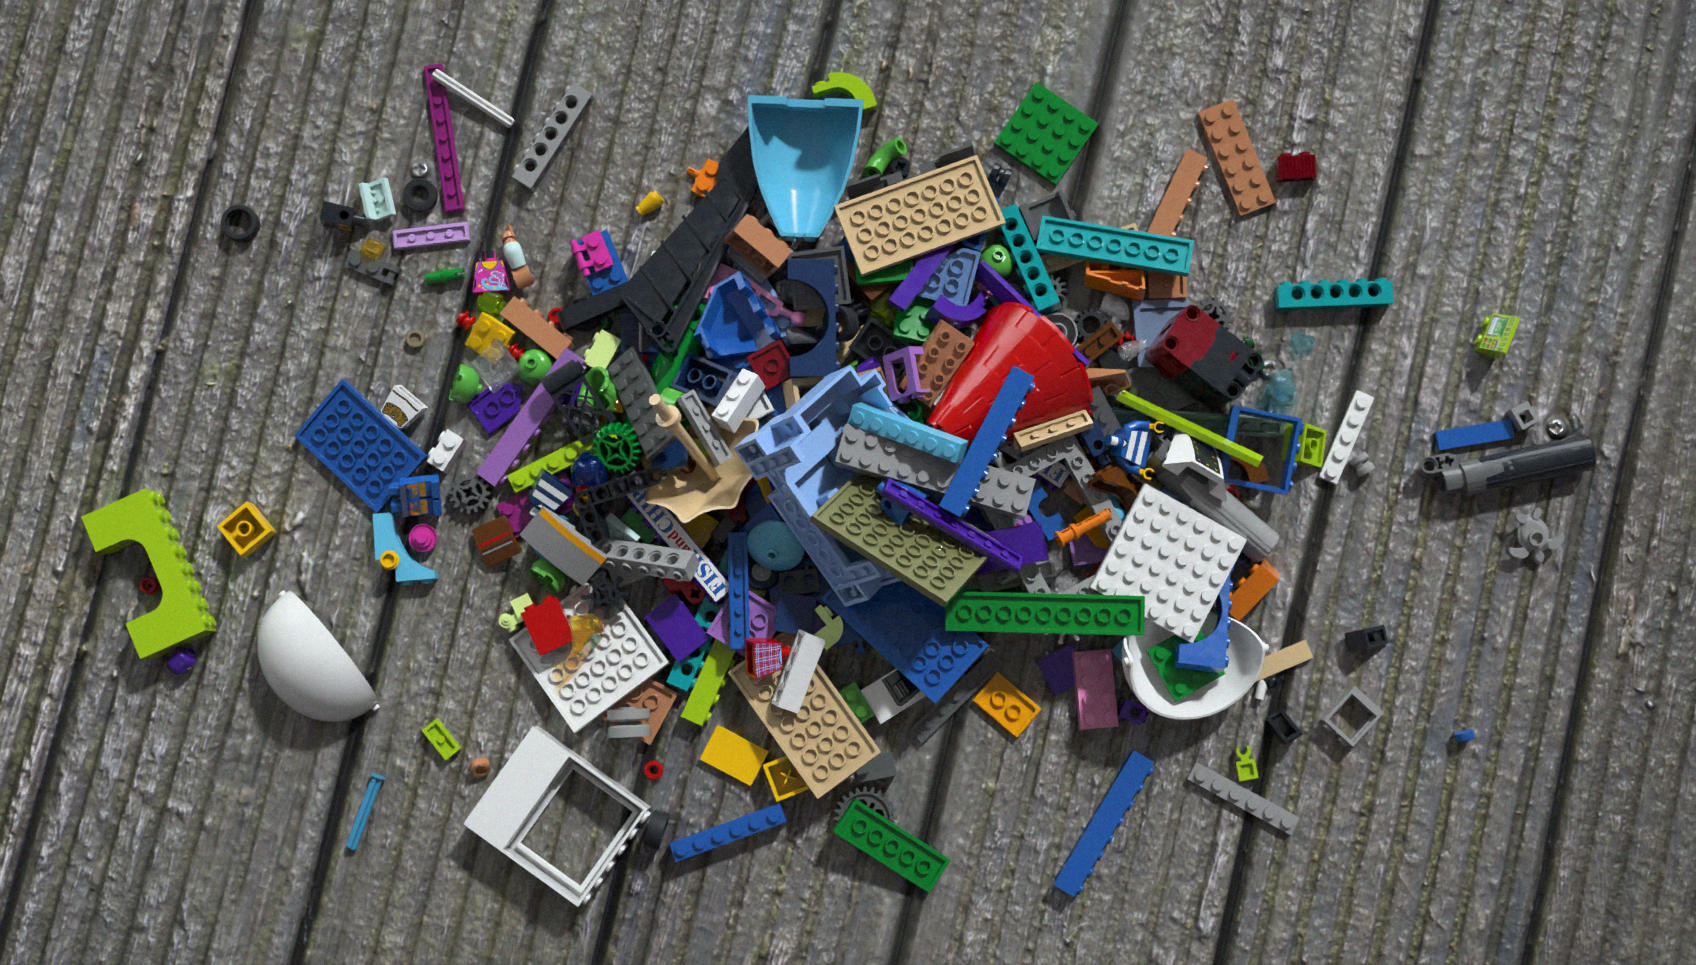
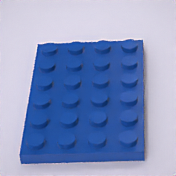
M342 379L294 435L376 513H379L393 497L389 494V484L400 482L401 477H410L428 457L346 379Z

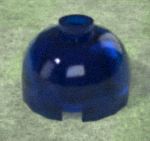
M589 451L583 452L572 462L570 468L572 482L577 487H581V484H587V487L599 485L607 480V475L610 476L608 467L604 466L598 456H593L594 453Z

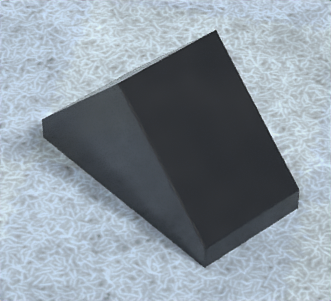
M1283 709L1266 718L1280 744L1287 745L1303 735Z

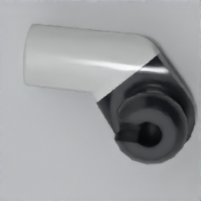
M1268 676L1259 680L1254 698L1264 700L1266 690L1273 687L1276 688L1279 684L1278 679L1274 676Z

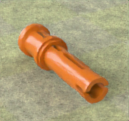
M1106 508L1080 523H1071L1068 525V528L1060 532L1055 531L1054 537L1058 545L1063 548L1065 544L1074 539L1079 540L1084 533L1112 520V515Z

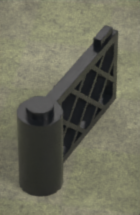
M572 359L541 379L540 382L581 444L584 445L595 438L598 431H601L602 427L595 426L597 415L605 416L609 421L608 424L614 423L616 417L610 409H605L582 373L584 368L579 361L575 362ZM581 381L586 386L585 396L574 393L575 386ZM563 393L571 395L569 406L561 405L557 397ZM573 395L584 397L582 409L571 407ZM587 398L593 399L597 403L595 412L585 410ZM571 409L581 411L579 422L571 421L569 418ZM584 412L595 414L593 425L582 423ZM581 425L592 427L591 435L585 439L580 434Z

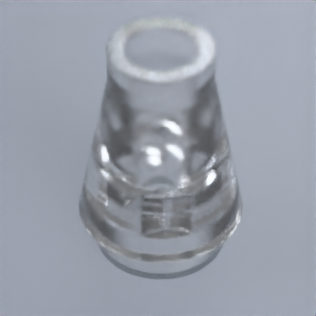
M1145 339L1122 343L1118 347V351L1124 361H1130L1147 350L1149 346Z

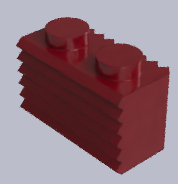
M1301 152L1299 155L1294 156L1291 153L1280 154L1275 160L1276 182L1315 180L1317 178L1316 154L1311 155L1310 152Z

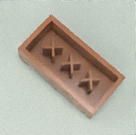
M942 319L939 320L921 346L923 347L924 354L915 357L921 389H930V392L924 394L923 398L919 400L929 407L932 406L975 344L972 339ZM906 369L897 381L898 386L905 391L908 387Z

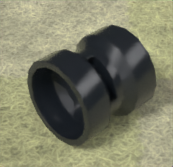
M995 163L988 180L991 182L996 181L1005 188L1013 170L1004 169L1000 164Z

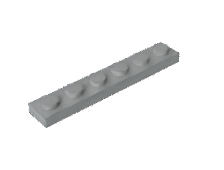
M1198 762L1194 763L1186 778L1289 835L1293 833L1300 819L1298 816Z

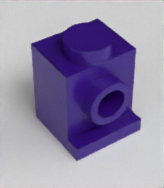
M1124 698L1117 716L1141 725L1142 722H1146L1149 712H1147L1148 708L1146 706ZM1131 709H1135L1137 711V714L1135 716H1131Z

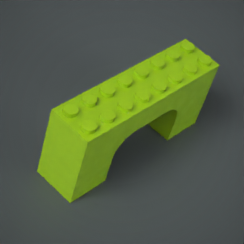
M147 488L81 516L95 552L109 555L138 542L145 547L162 587V600L159 606L152 612L125 624L139 658L153 660L174 651L179 646L183 647L216 632L215 626L217 624L214 617L210 616L208 612L209 604L200 593L202 591L200 583L197 580L195 581L193 576L194 568L191 563L187 562L185 557L187 556L186 549L183 545H180L178 540L180 535L177 529L172 526L171 521L173 519L170 512L166 511L164 507L165 499L163 495Z

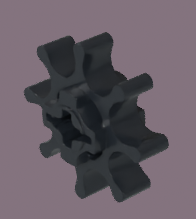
M602 571V581L599 584H595L593 580L589 579L587 583L591 584L593 588L592 593L581 595V599H592L593 607L588 611V614L594 615L595 611L601 608L604 611V619L610 620L609 611L612 608L616 607L620 612H625V609L619 605V600L623 596L630 597L631 593L628 591L622 593L618 590V585L624 580L622 577L618 576L615 582L609 583L607 580L608 573ZM600 590L608 593L607 595L609 596L611 601L603 599L604 595L600 592Z

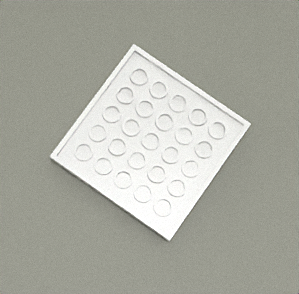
M1144 483L1089 587L1102 595L1145 596L1146 619L1193 643L1247 539Z
M601 572L591 578L595 584H599L602 581ZM587 582L560 601L576 634V640L540 656L527 627L509 639L574 733L580 731L670 664L622 597L619 600V605L625 609L624 613L614 607L609 611L610 620L604 619V611L601 608L597 609L594 615L588 614V611L593 607L592 599H581V595L592 593L593 588ZM600 590V592L604 595L603 599L611 601V599L607 595L608 593ZM596 633L602 639L588 656L591 648L589 639Z

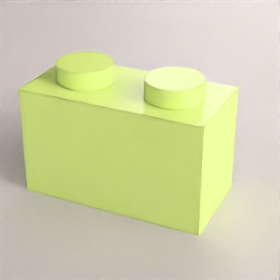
M601 330L600 333L597 332L592 340L594 344L591 349L586 350L583 359L588 362L586 366L591 369L600 366L607 370L621 349V339Z

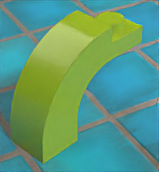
M844 72L827 74L828 82L819 81L814 84L815 86H812L814 99L840 92L847 94L852 99H863L862 115L877 110V103L869 86L852 74Z

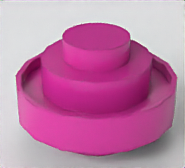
M427 524L416 525L409 533V543L418 552L431 551L438 542L436 530Z

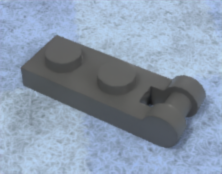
M354 249L350 250L344 264L346 268L391 286L394 285L395 275L400 271V268ZM385 269L389 270L387 276H383Z

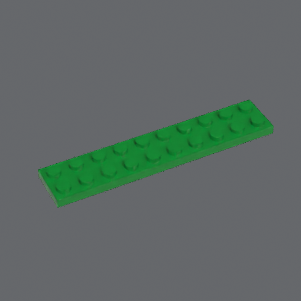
M959 591L946 605L945 631L1144 636L1145 596Z

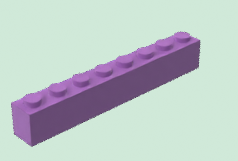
M565 348L546 376L572 359L575 362L579 361L584 368L582 373H584L587 369L585 365L588 362L570 349ZM542 383L538 385L477 471L479 476L494 487L503 486L507 482L508 473L519 465L520 461L518 459L522 454L525 455L529 451L533 438H538L542 432L541 427L543 424H547L553 417L552 412L557 406ZM565 393L557 397L560 404L564 401L563 396Z

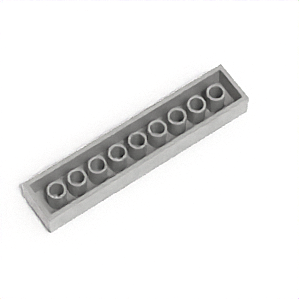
M846 424L834 466L885 481L888 478L895 482L902 481L916 490L943 497L963 460L954 463ZM988 465L986 469L989 472L984 481L980 480L977 484V487L980 488L975 498L971 497L967 504L1023 520L1026 517L1036 479Z

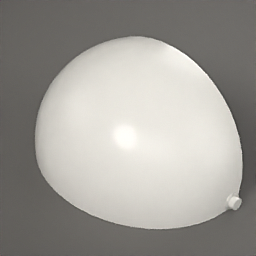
M284 590L278 594L280 598L273 603L262 620L257 640L259 663L265 679L275 694L296 712L320 721H347L357 718L371 709L373 711L379 709L378 698L371 686L325 626L293 592H285Z
M1209 611L1200 628L1205 638L1211 635L1216 626L1217 613ZM1145 618L1144 636L1124 635L1122 666L1125 678L1132 692L1148 709L1167 718L1197 719L1210 716L1228 708L1248 692L1261 672L1265 653L1269 651V646L1263 643L1259 636L1246 625L1230 618L1231 625L1230 629L1227 630L1230 644L1229 648L1226 649L1229 663L1228 667L1224 669L1226 674L1174 702L1146 650L1175 634Z

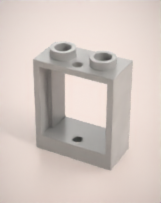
M1350 686L1320 721L1324 723L1322 727L1330 734L1333 732L1338 736L1337 741L1344 747H1354L1384 712L1356 686ZM1351 696L1370 716L1348 738L1330 721V718Z

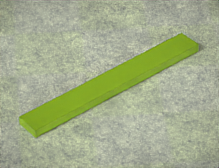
M1125 390L1121 391L1117 396L1116 400L1250 465L1259 467L1264 457Z

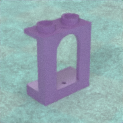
M908 346L882 356L890 402L898 401L899 404L910 403V399H921L924 394L930 392V389H921L915 358L924 354L923 347ZM902 362L905 364L908 381L907 390L903 394L899 393L893 368V364Z

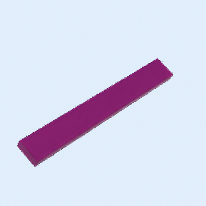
M440 63L424 66L445 212L452 213L464 211L465 205L447 88L432 78V74L436 69L445 73L444 66Z

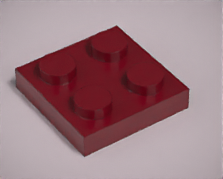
M781 339L746 358L754 373L764 383L765 392L792 378L788 377V358L790 355Z

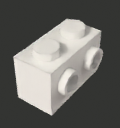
M449 429L441 433L438 438V445L436 448L433 447L427 455L429 458L427 462L445 473L449 472L468 442Z

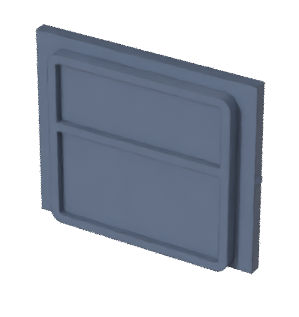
M1188 299L1132 300L1138 368L1154 367L1146 360L1145 353L1167 321L1189 305Z

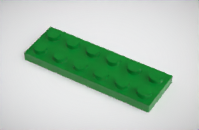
M853 798L832 830L835 834L928 893L931 892L951 861L945 855Z

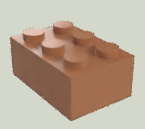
M748 214L740 220L724 240L767 277L772 275L792 252L784 241H779L770 229L764 228L754 216Z

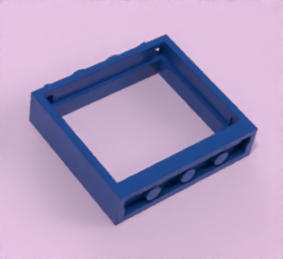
M1232 405L1224 437L1232 442L1235 439L1239 414L1292 424L1280 488L1227 478L1231 455L1222 451L1220 462L1224 483L1279 495H1288L1293 486L1291 474L1295 473L1297 462L1294 461L1295 454H1298L1300 450L1298 438L1304 430L1302 418Z

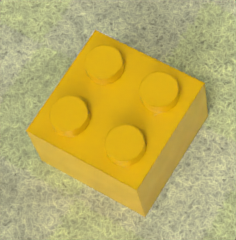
M247 501L217 525L218 529L240 556L248 557L277 533L257 507Z

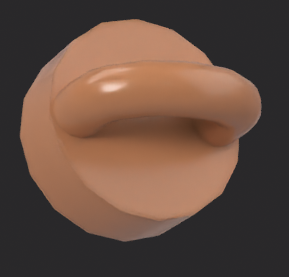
M484 757L474 759L470 764L472 775L484 777L489 774V760Z

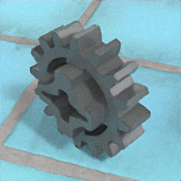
M1207 297L1206 302L1203 299L1199 302L1201 306L1196 305L1201 310L1211 306L1208 311L1203 312L1209 316L1213 313L1214 318H1217L1215 319L1216 322L1223 324V327L1227 330L1231 328L1228 323H1233L1234 320L1230 316L1234 313L1228 311L1231 306H1225L1224 299L1218 302V297H1215L1213 301L1210 297Z
M469 472L467 477L462 473V479L455 478L456 485H450L454 488L453 491H449V494L453 495L450 501L456 502L453 507L456 509L461 507L460 512L462 513L466 509L468 514H472V510L479 513V507L485 509L484 503H490L487 496L492 495V493L488 492L487 489L491 486L489 484L485 485L486 480L484 478L480 480L478 474L474 477L473 473ZM470 481L468 485L461 486L463 483ZM479 484L482 488V494H480L478 490ZM463 490H466V491H471V490H472V492H473L475 495H477V497H475V496H469V495L466 494V492H464ZM458 492L461 493V496H462V500H461V501H462V502H460V500H459ZM479 501L477 504L469 506L472 502Z

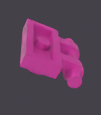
M600 230L582 236L583 245H578L576 239L569 242L572 248L570 249L573 256L575 255L578 262V270L582 272L583 277L591 275L588 268L593 266L596 273L614 266ZM588 251L591 260L585 261L582 253Z

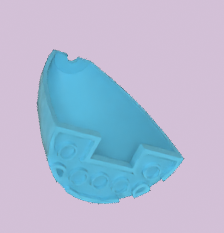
M748 95V122L753 165L768 211L780 236L785 237V241H796V238H804L806 242H815V239L819 238L835 210L834 206L838 204L853 167L860 133L863 99L825 98V100L788 99L786 96Z

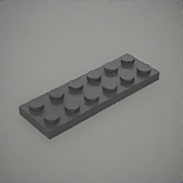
M632 345L607 370L635 433L638 434L639 442L647 459L653 460L674 442L677 437L671 430L662 429L655 420L657 412L650 405L649 398L653 394L659 395L638 347Z

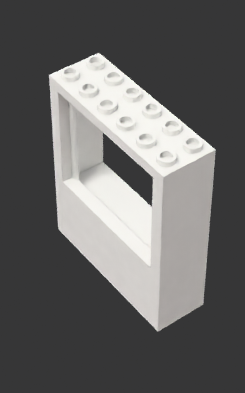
M533 726L463 824L579 907L581 904L585 905L592 898L594 895L592 892L593 888L597 889L606 878L603 876L605 871L609 872L617 862L615 857L622 855L628 847V844H626L627 840H631L640 829L637 826L640 822L643 824L650 816L651 812H649L651 806L541 727ZM573 769L632 811V814L581 886L521 843Z

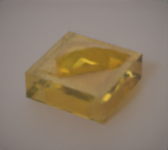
M369 238L361 246L360 252L377 260L386 251L387 246Z

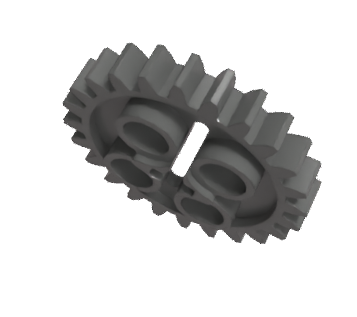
M866 786L863 787L861 792L856 787V793L854 794L849 790V797L842 796L844 803L837 802L841 809L834 810L839 814V816L834 817V820L839 821L853 798L857 800L863 799L867 802L868 807L871 803H875L873 810L881 809L884 812V817L888 820L897 819L896 816L891 815L896 809L889 808L893 802H886L888 795L881 797V790L874 793V787L870 789V792L867 791Z

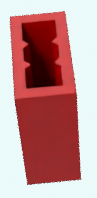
M552 595L542 599V604L535 606L533 603L524 608L525 612L520 613L540 656L577 639L559 598H553Z

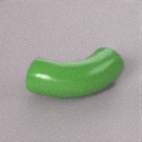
M900 137L887 142L872 155L863 171L865 178L880 174L881 178L885 169L894 159L906 154V144Z

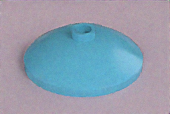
M768 520L758 523L751 529L747 538V547L751 557L758 564L770 570L785 571L794 568L801 562L805 549L789 526L781 521Z

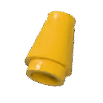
M657 190L650 191L636 209L641 216H644L662 207L661 204L665 201Z

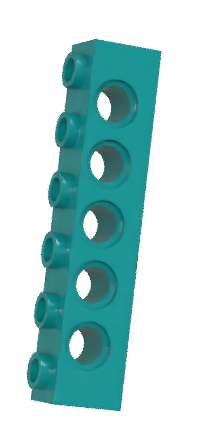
M1016 203L1002 209L1001 213L1006 223L997 229L998 231L1002 229L1004 233L1001 238L1005 247L1010 246V258L1013 263L1017 262L1019 267L1016 269L1020 279L1024 278L1026 282L1023 285L1027 296L1031 295L1034 300L1030 302L1032 307L1039 311L1042 316L1062 308ZM1010 226H1016L1015 230L1008 231ZM1017 242H1024L1021 247H1015ZM1025 258H1031L1029 263H1022ZM1033 274L1039 275L1035 280L1029 279ZM1039 291H1046L1044 296H1037Z
M1377 278L1375 281L1368 282L1367 279H1357L1356 282H1348L1347 279L1337 280V283L1321 280L1317 284H1310V281H1300L1299 284L1280 282V285L1274 288L1276 311L1389 307L1394 303L1393 281H1386V278ZM1368 288L1375 291V297L1368 294ZM1349 289L1355 290L1357 296L1351 297ZM1330 290H1335L1338 297H1331ZM1292 291L1299 293V300L1292 297ZM1311 291H1316L1319 298L1314 299L1311 296Z

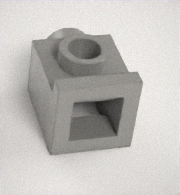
M1528 401L1506 412L1517 431L1524 430V432L1535 428L1534 423L1539 421ZM1519 416H1523V417H1524V421H1523V422H1522V420H1521V418H1520Z

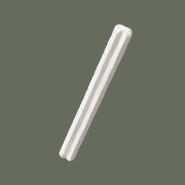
M438 69L433 72L432 78L498 122L508 128L514 124L512 117Z

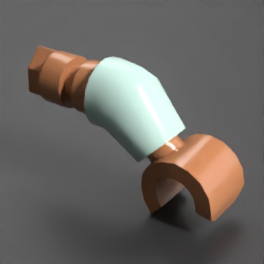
M508 224L505 228L506 231L501 234L504 245L503 252L511 269L515 268L512 271V275L518 289H523L533 285L534 281L528 266H524L526 262L520 244L516 241L513 228Z

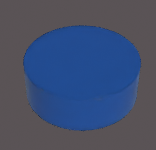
M1473 729L1460 730L1454 733L1455 741L1457 742L1469 741L1475 737Z

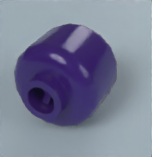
M177 647L167 657V668L175 675L187 674L196 664L195 651L190 647Z

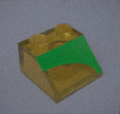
M593 613L569 617L573 653L575 657L581 660L587 659L603 638L602 632H605L604 622Z

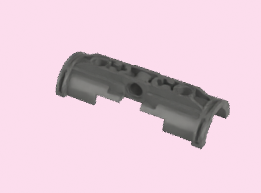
M965 141L962 147L940 153L939 159L919 165L921 172L919 175L975 156L972 141ZM900 171L881 178L880 174H876L855 182L852 178L847 181L846 190L849 200L913 177L903 180Z

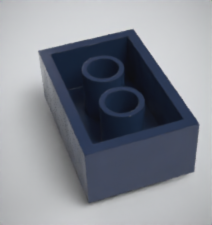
M688 352L671 387L684 393L694 389L702 404L716 409L738 374Z

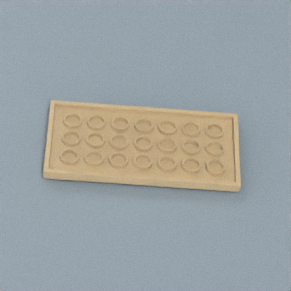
M977 155L834 206L835 213L861 277L1004 226L1006 223Z
M781 632L773 639L780 641L782 647L788 646L791 651L797 634ZM783 658V668L758 679L746 675V660H743L728 672L817 799L823 797L882 753L818 663L799 713H794L771 703L788 658Z

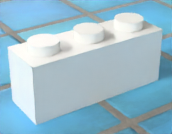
M745 369L741 370L712 414L719 427L733 433L737 431L765 388L764 383L757 374Z

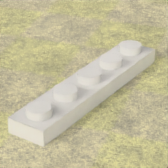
M1358 390L1354 392L1318 478L1334 485L1338 483L1374 397Z

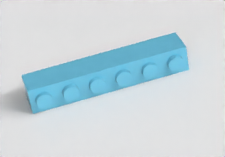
M862 402L852 406L847 423L954 463L963 460L968 441Z

